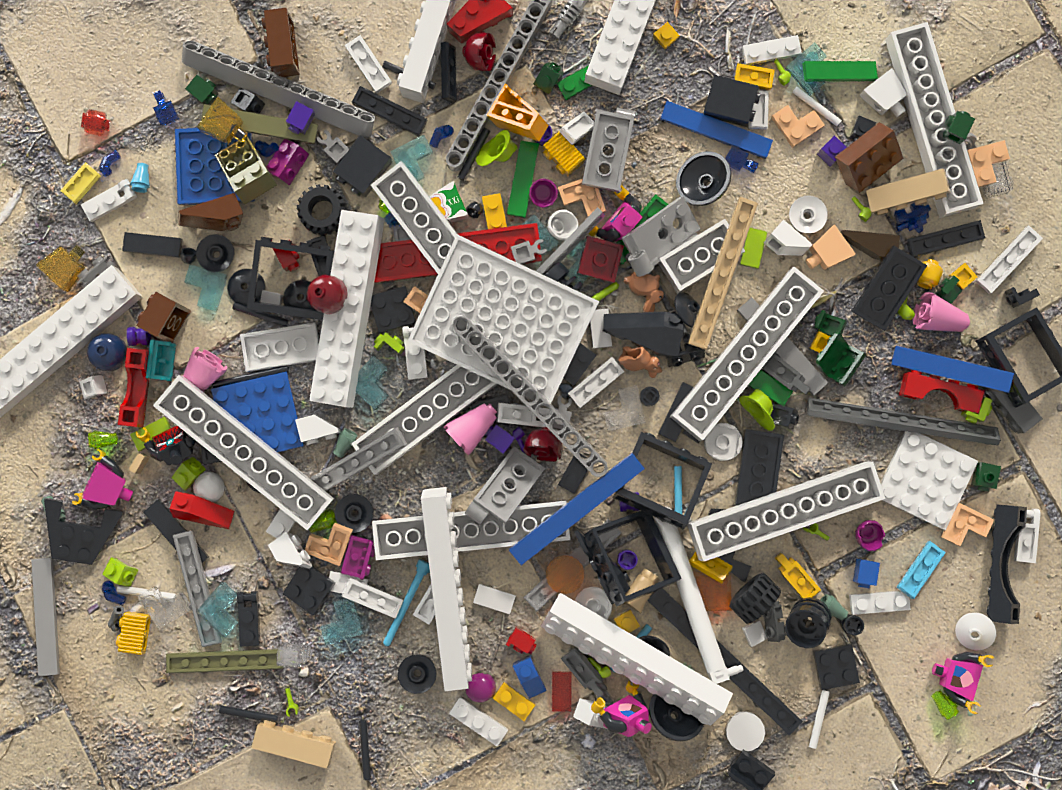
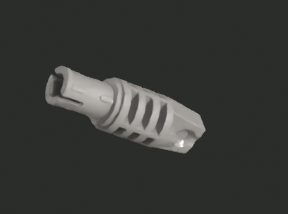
M568 0L558 15V21L549 34L556 40H559L565 29L572 26L579 13L583 10L587 0Z

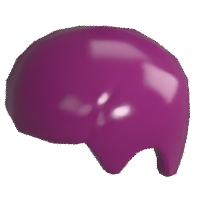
M539 179L531 185L529 196L536 206L547 208L557 200L558 189L551 180Z
M865 520L858 525L855 537L857 543L865 550L876 551L883 546L882 540L885 537V532L882 525L877 521Z
M473 674L472 681L469 682L465 693L474 702H486L494 696L496 682L489 674Z

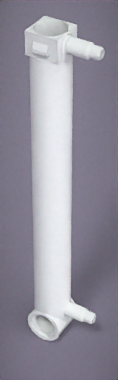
M653 516L682 578L676 584L708 676L716 684L729 680L730 676L742 672L743 667L739 665L727 669L678 527L662 522Z

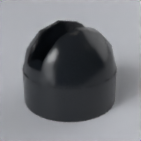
M471 202L466 207V211L470 217L478 218L483 208L481 204Z
M193 248L182 249L181 260L185 264L193 263L196 260V250Z

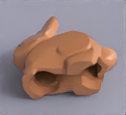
M633 272L630 276L625 277L623 282L629 286L635 295L646 298L643 307L644 312H654L655 304L664 297V292L659 290L661 276L646 274L637 277L635 272Z
M626 346L622 348L623 353L618 361L627 370L639 371L645 369L651 378H655L658 373L663 371L659 367V359L650 355L643 347L632 349Z

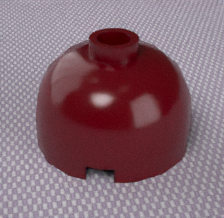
M485 32L476 33L470 36L465 46H463V57H465L468 65L474 70H492L496 60V54L492 55L493 48H496L493 35Z
M331 275L316 277L308 286L307 298L311 307L325 314H333L341 310L348 296L347 287L344 282Z
M543 427L529 434L523 451L529 457L532 454L538 456L536 460L555 462L557 458L561 459L563 444L547 427Z

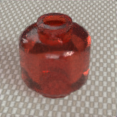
M89 109L86 113L83 112L81 127L84 128L85 133L102 136L105 131H109L111 120L107 119L105 112Z

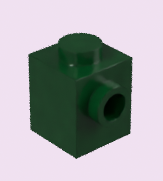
M196 75L185 88L203 106L204 104L212 105L217 100L218 92L214 89L216 85L209 79L205 81L199 75Z
M957 111L953 115H949L944 124L947 127L943 137L961 144L966 140L975 118L965 111Z
M978 462L974 469L971 485L978 486L977 490L989 492L990 489H997L1001 466Z

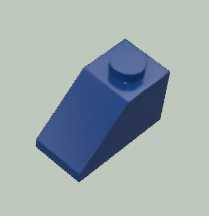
M531 655L513 663L516 675L529 699L547 691Z

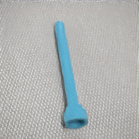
M419 559L417 562V573L403 600L397 617L394 619L383 641L385 646H390L424 575L430 573L429 563L422 559Z

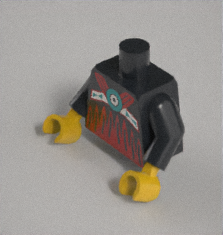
M179 426L172 427L152 437V440H150V433L146 428L143 427L145 430L143 436H140L136 431V436L145 442L144 446L150 456L157 461H164L169 466L172 464L179 465L182 459L190 456L196 440Z

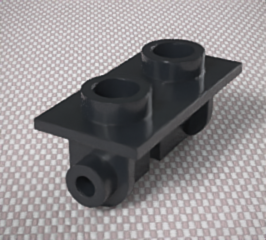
M684 344L685 351H682L680 346L677 359L666 357L668 367H678L690 361L697 362L705 358V350L690 344Z

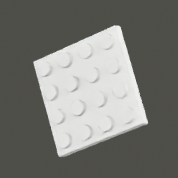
M905 431L880 483L885 499L882 501L942 530H946L978 461L923 434Z

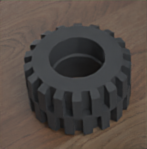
M320 184L316 185V188L309 187L308 192L304 190L302 193L303 197H299V205L296 208L301 223L313 234L317 235L318 233L320 236L325 234L332 235L333 231L338 232L341 210L347 211L346 203L340 193L333 187L330 188L328 185L321 187ZM320 201H328L333 206L330 216L323 220L313 218V207Z
M760 573L750 579L734 595L729 607L746 624L752 623L774 605L780 596L781 589L765 573Z

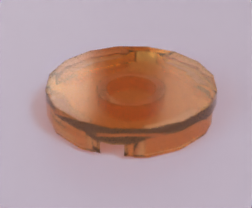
M561 555L549 563L546 570V579L554 591L569 594L580 588L584 581L585 573L583 566L576 558L569 555Z

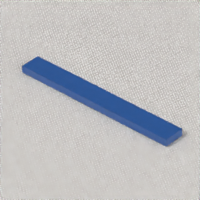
M633 453L629 454L604 476L592 483L509 548L510 553L520 565L524 564L645 468Z

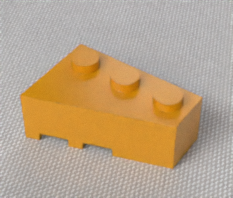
M506 83L487 113V117L498 128L536 141L541 140L549 126L540 114Z

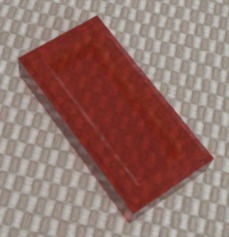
M552 671V711L571 712L572 672Z

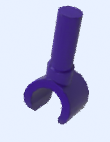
M518 427L512 432V435L524 453V443L521 438L525 436V433Z

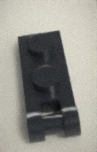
M251 591V593L246 594L238 592L240 647L259 646L258 591ZM245 601H251L252 606L246 607Z

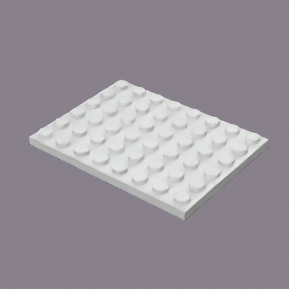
M456 235L409 336L408 342L510 389L453 330V321L457 317L465 316L479 328L551 403L599 301L464 237ZM462 319L459 320L457 328L461 331L466 330L467 322ZM478 334L471 336L472 344H480L481 337ZM487 348L484 351V355L487 359H493L495 352L493 349ZM504 362L499 363V372H508V365ZM512 378L511 382L514 387L522 386L521 378ZM528 391L525 393V397L534 401L536 394L533 391Z

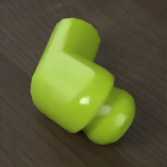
M907 296L898 310V314L905 320H912L915 313L907 305Z

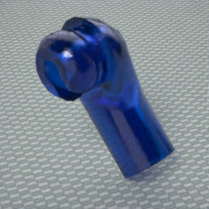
M443 125L436 128L429 145L438 148L441 139L453 135V127Z
M258 140L255 143V149L264 157H270L279 150V146L275 142L269 145L265 141Z
M117 150L104 156L100 162L98 169L104 177L112 174V170L109 168L111 164L121 159Z
M105 581L102 584V592L105 599L123 606L126 597L117 594L114 584L111 581Z

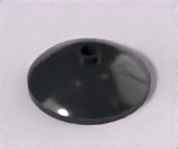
M706 151L693 155L684 162L677 174L676 187L679 195L684 197L687 203L694 206H705L714 203L725 194L730 185L732 177L730 165L722 155L715 152Z
M652 695L649 703V716L653 726L661 735L670 740L682 742L693 739L701 732L705 724L701 723L698 718L684 713L681 708L674 704L667 703L659 695ZM671 714H674L676 719H673Z

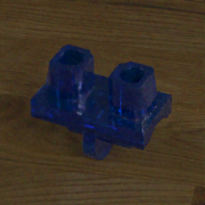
M912 203L910 205L912 212L908 214L905 209L895 210V228L898 232L908 228L909 231L915 229L917 233H921L924 229L923 225L928 223L926 219L929 218L931 207L929 204L924 206V204L915 205V203Z

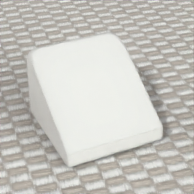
M262 290V303L281 305L283 295Z
M102 375L91 376L79 381L84 400L107 393Z
M760 620L742 628L751 647L767 639Z

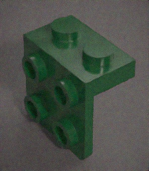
M835 332L828 339L823 351L817 355L816 364L828 379L845 387L866 355L864 352L848 345L841 333Z

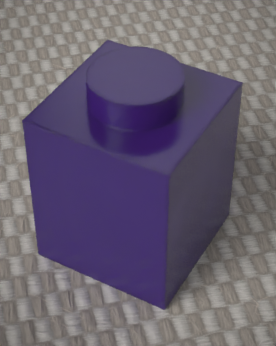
M296 101L286 120L288 129L295 134L302 133L305 135L315 116L314 110Z
M834 135L819 150L817 155L831 167L836 162L835 156L847 147Z
M498 425L495 427L491 426L485 434L487 436L485 441L503 454L515 440L513 436Z

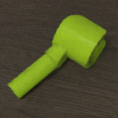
M776 59L774 63L781 73L778 81L785 86L790 82L791 74L785 71L779 60Z
M854 196L852 201L861 210L858 216L861 220L867 222L871 217V210L868 207H864Z
M817 523L811 524L809 529L803 527L805 532L819 535L826 541L830 538L819 530Z
M590 656L588 657V661L596 668L602 678H607L611 675L607 665L601 668Z
M290 688L285 689L288 699L286 715L290 717L289 709L293 708L297 715L299 707L292 699Z

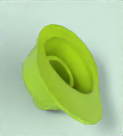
M500 131L494 138L482 146L476 157L478 165L487 166L493 161L506 162L510 159L518 147L510 139L509 131Z
M755 389L748 396H740L739 401L742 407L752 415L760 426L766 430L773 431L775 424L770 416L773 410L770 398L759 389Z

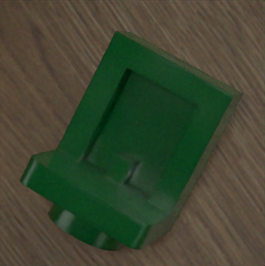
M548 62L544 64L533 84L547 94H550L559 78L563 76L564 71L561 70L558 64Z
M954 275L949 278L945 277L939 283V289L935 294L952 304L962 292V289L956 285L960 280Z
M824 310L821 311L820 315L816 316L814 321L816 330L829 336H833L835 332H839L842 335L847 324L846 320L829 315Z

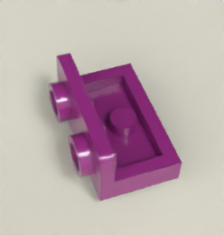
M284 139L266 167L271 175L281 179L287 185H291L307 160L309 153L299 145Z
M351 535L341 570L342 574L358 577L362 580L364 576L369 575L371 565L368 564L369 557H374L375 553L373 540Z

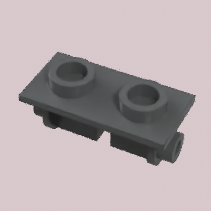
M776 601L763 615L766 627L765 634L770 642H780L785 640L786 636L784 622H778L777 620L783 618L782 605L779 604V601Z

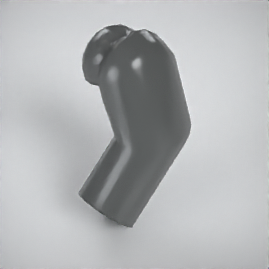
M120 605L114 608L108 621V627L113 632L121 628L119 627V621L124 608Z

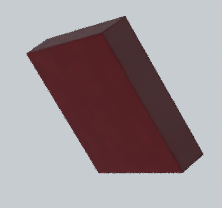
M586 236L577 273L615 283L624 245Z

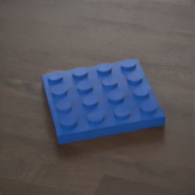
M219 127L175 129L178 205L201 204L235 193L215 154L240 140L235 136L236 130H232L230 133L231 129ZM245 132L246 134L243 138L248 136L253 144L252 133ZM235 193L238 202H242Z
M287 372L211 389L213 401L277 453L304 446V443L300 440L296 424L298 416Z

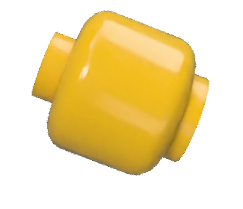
M928 259L923 262L927 267L918 279L917 285L925 289H932V287H936L939 284L943 269L938 265L937 261Z

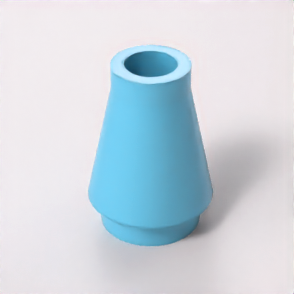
M137 163V168L130 183L133 191L145 193L150 188L149 165Z

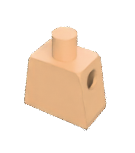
M834 224L809 248L813 255L805 261L811 269L820 264L826 270L848 260L855 255V252Z

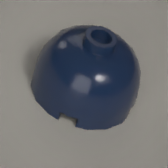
M103 333L95 336L89 342L87 357L95 368L102 371H115L126 361L127 346L120 337L114 334Z

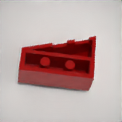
M468 0L447 23V30L462 44L470 36L481 33L485 29L497 25L498 22L505 18L513 16V7L505 0Z

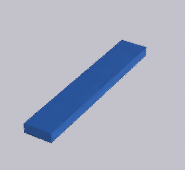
M669 101L666 102L660 120L764 159L767 158L773 142L772 139Z
M901 346L895 347L891 363L892 365L1008 393L1014 376L1012 372Z

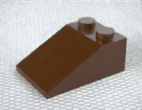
M235 193L179 210L177 223L182 227L234 231L241 225L243 212Z

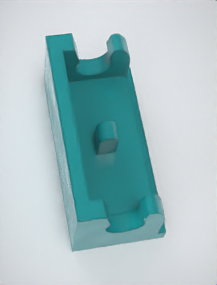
M150 340L146 378L172 381L176 343Z

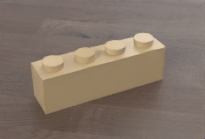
M944 169L866 190L871 213H877V216L889 213L888 210L896 208V211L908 208L907 205L915 203V205L927 203V199L933 197L935 200L947 197L946 194L951 193Z
M267 720L257 725L251 748L326 769L330 765L336 744L335 741H331V737L324 735L320 737L313 736L312 732L302 730V732L294 731V727L283 725V727L276 726L275 722Z

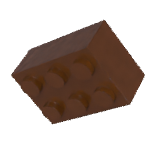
M287 7L264 10L262 26L263 29H266L267 36H264L265 47L269 50V54L266 55L267 65L270 66L272 72L281 77L300 75L294 22Z
M879 122L835 156L845 184L860 193L904 159L894 130Z
M155 292L149 297L147 301L148 306L145 311L139 314L136 326L155 337L173 343L191 310Z

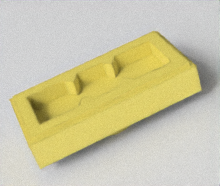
M85 162L61 189V192L77 204L99 180L101 175Z

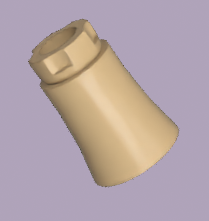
M643 569L641 575L638 574L625 595L627 596L658 583L660 579L647 569ZM651 593L625 604L641 614Z

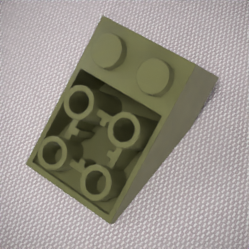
M248 136L215 154L234 192L244 205L277 186Z

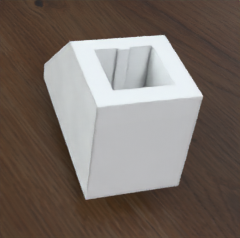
M784 220L764 242L777 255L802 256L813 245Z
M316 415L296 420L300 440L303 443L307 442V445L318 443V439L324 437L326 440L337 438V434L341 431L336 426Z
M285 532L268 545L276 561L308 569L312 567L309 561L310 556L303 550L301 546L302 541L296 534L293 535Z
M580 698L573 717L589 726L605 728L603 721L599 717L601 715L591 710V705L594 701Z

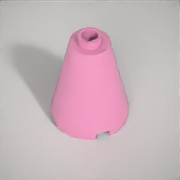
M925 292L919 298L922 300L920 305H915V316L912 322L916 325V329L962 332L969 327L970 319L967 313L934 293Z
M195 347L190 355L183 376L204 392L227 371V366L223 367L221 365L223 361L213 353L205 349L201 352L198 351L199 347Z
M484 403L443 427L454 441L464 449V452L470 455L496 420L495 414L497 411L491 404L486 406Z

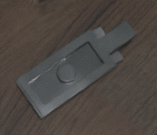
M775 353L762 367L767 373L794 392L799 389L807 395L811 390L803 383L806 380L803 375Z
M574 647L562 656L561 660L585 689L593 690L598 698L608 690L601 675L577 647Z

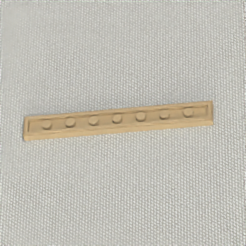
M742 197L738 198L687 344L707 350L758 205L756 202Z

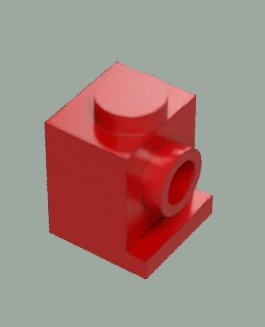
M272 248L286 272H292L300 268L297 260L300 258L298 252Z
M517 626L506 642L508 647L510 644L514 645L512 648L521 654L525 652L531 655L537 646L535 644L536 638Z

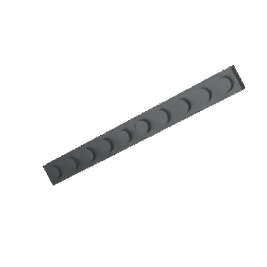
M808 398L807 416L883 427L998 446L1001 441L998 427Z

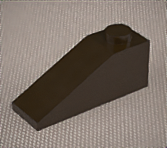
M852 230L840 231L850 245L871 258L880 260V263L883 262L893 245L899 248L900 235Z

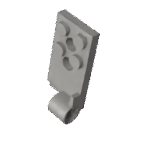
M617 107L616 113L597 109L582 185L614 192L620 191L636 111ZM610 146L614 152L612 155L607 156L603 153V148ZM607 165L610 171L607 174H602L599 171V167Z
M684 197L677 198L622 237L631 255L628 261L637 277L651 272L654 266L661 261V257L700 230ZM675 218L679 220V225L677 228L673 227V221ZM661 228L665 232L664 237L662 239H660L658 236V232Z
M513 447L473 499L465 514L480 525L489 513L505 524L545 468L516 447ZM514 469H520L523 475L516 474ZM504 482L512 483L513 488H507Z

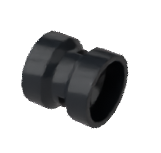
M650 386L644 388L639 394L641 404L647 407L655 405L660 397L659 391Z
M848 614L841 621V627L851 635H859L864 630V622L860 617Z

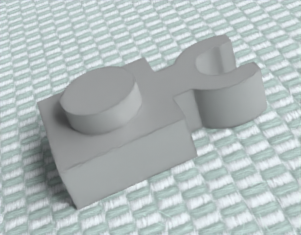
M324 130L327 139L321 140L317 137V141L321 145L327 146L324 152L338 165L349 148L338 137L332 140L329 131Z
M543 239L537 240L532 246L529 241L512 246L511 250L515 261L522 265L535 260L534 254L544 255L547 253L546 249L539 250L537 248L539 244L544 243Z
M559 396L557 400L559 409H555L570 423L572 412L567 411V408L570 407L572 398H569L567 404H562V396ZM558 419L552 423L553 428L561 429L564 426L563 422Z

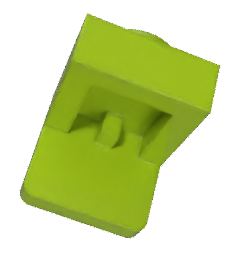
M386 332L384 335L380 334L374 341V348L377 351L385 343L399 354L405 350L402 346L403 341L397 336L392 338Z
M983 397L978 414L962 411L961 416L966 417L965 420L973 424L985 421L986 416L991 413L992 400Z
M191 457L179 466L171 478L186 491L196 478L205 472L206 468L194 457Z
M111 557L102 575L116 584L130 587L138 569L127 566L117 558Z

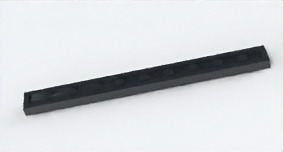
M663 588L654 591L647 601L698 648L686 610ZM717 640L727 669L739 665L743 667L742 672L730 676L729 679L790 736L803 721Z

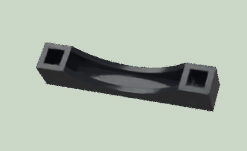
M996 504V509L994 510L995 528L992 531L994 542L991 549L992 566L989 571L991 584L988 589L990 598L987 607V615L992 622L1019 624L1020 603L1010 585L1008 562L1013 543L1019 533L1026 527L1027 507Z

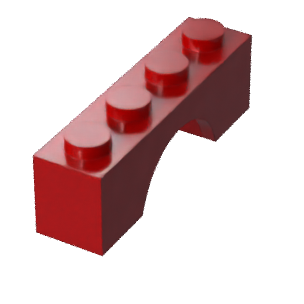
M127 348L125 361L127 391L124 401L120 405L118 425L144 427L150 380L146 378L148 350Z
M911 370L903 374L899 396L921 400L931 390H940L951 398L954 410L961 412L970 411L978 414L984 391L978 390L976 385L967 384L963 386L959 385L960 382L948 379L947 382L941 380L940 376L929 375L927 377L923 376L920 371Z

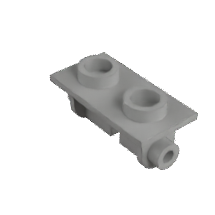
M107 255L103 258L101 256L97 257L92 262L93 267L89 270L85 268L77 275L79 277L77 284L82 282L81 286L84 289L97 278L96 275L98 273H103L111 265L115 267V264L111 260L106 261Z

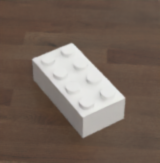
M726 219L660 258L661 261L658 264L677 294L712 274L729 226ZM742 248L740 256L745 252L744 248Z

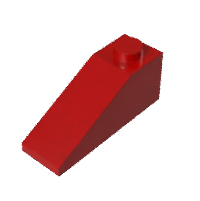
M175 491L169 508L173 518L224 529H230L235 513L234 510L201 497Z

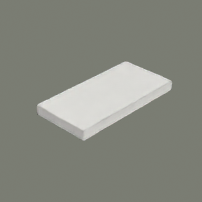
M316 322L240 334L246 372L316 361L319 346Z

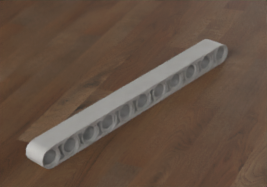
M531 0L446 156V163L451 171L456 172L462 169L482 130L489 121L487 113L504 84H509L548 13L553 0ZM533 11H538L540 15L534 17L531 15V13ZM528 27L531 31L524 33L522 29ZM519 43L523 47L521 49H514L513 45ZM506 60H512L514 62L511 66H507L504 64ZM497 76H503L505 80L502 82L495 81V78ZM489 92L496 94L492 99L486 97ZM481 108L487 110L484 115H479L477 111ZM470 125H476L478 129L474 132H471L468 130V127ZM462 141L469 143L466 148L459 147V144ZM454 157L460 159V162L456 165L450 163V160Z
M185 41L183 43L182 63L186 66L290 108H293L297 101L313 109L315 113L314 118L358 136L370 137L372 134L375 116L370 112L195 41Z
M465 316L457 317L453 321L452 326L453 330L592 475L596 477L604 476L608 470L605 459L469 318ZM461 319L467 322V328L464 331L457 328V322ZM473 334H478L481 337L480 344H472L471 336ZM487 348L494 350L495 356L493 359L485 357L484 351ZM499 363H506L509 367L508 372H499ZM512 378H521L522 386L514 387L511 382ZM533 391L536 394V399L531 402L526 400L525 393ZM542 405L548 406L550 413L545 416L541 415L539 407ZM554 420H561L564 426L559 430L554 429L552 426ZM567 435H576L577 441L574 444L568 443L566 441ZM588 448L591 454L589 457L583 458L579 454L580 450ZM597 462L604 465L603 471L596 472L593 469L594 464Z

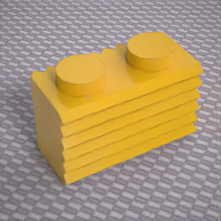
M560 132L556 133L543 145L544 156L549 161L552 159L557 164L555 168L561 175L565 173L568 177L585 162V157Z
M129 611L121 616L119 621V627L122 628L121 634L118 635L116 640L118 652L136 655L146 653L151 614Z

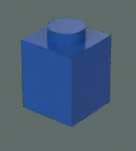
M856 559L853 582L859 583L858 587L870 589V585L877 586L880 563Z

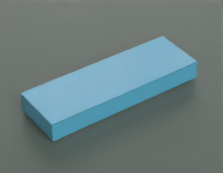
M928 541L896 588L909 598L914 599L946 552L933 542Z

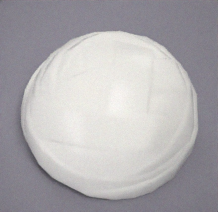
M559 210L554 212L549 218L547 228L554 238L564 241L578 228V221L571 212Z
M213 472L202 473L193 484L195 496L211 502L218 501L225 489L223 479Z

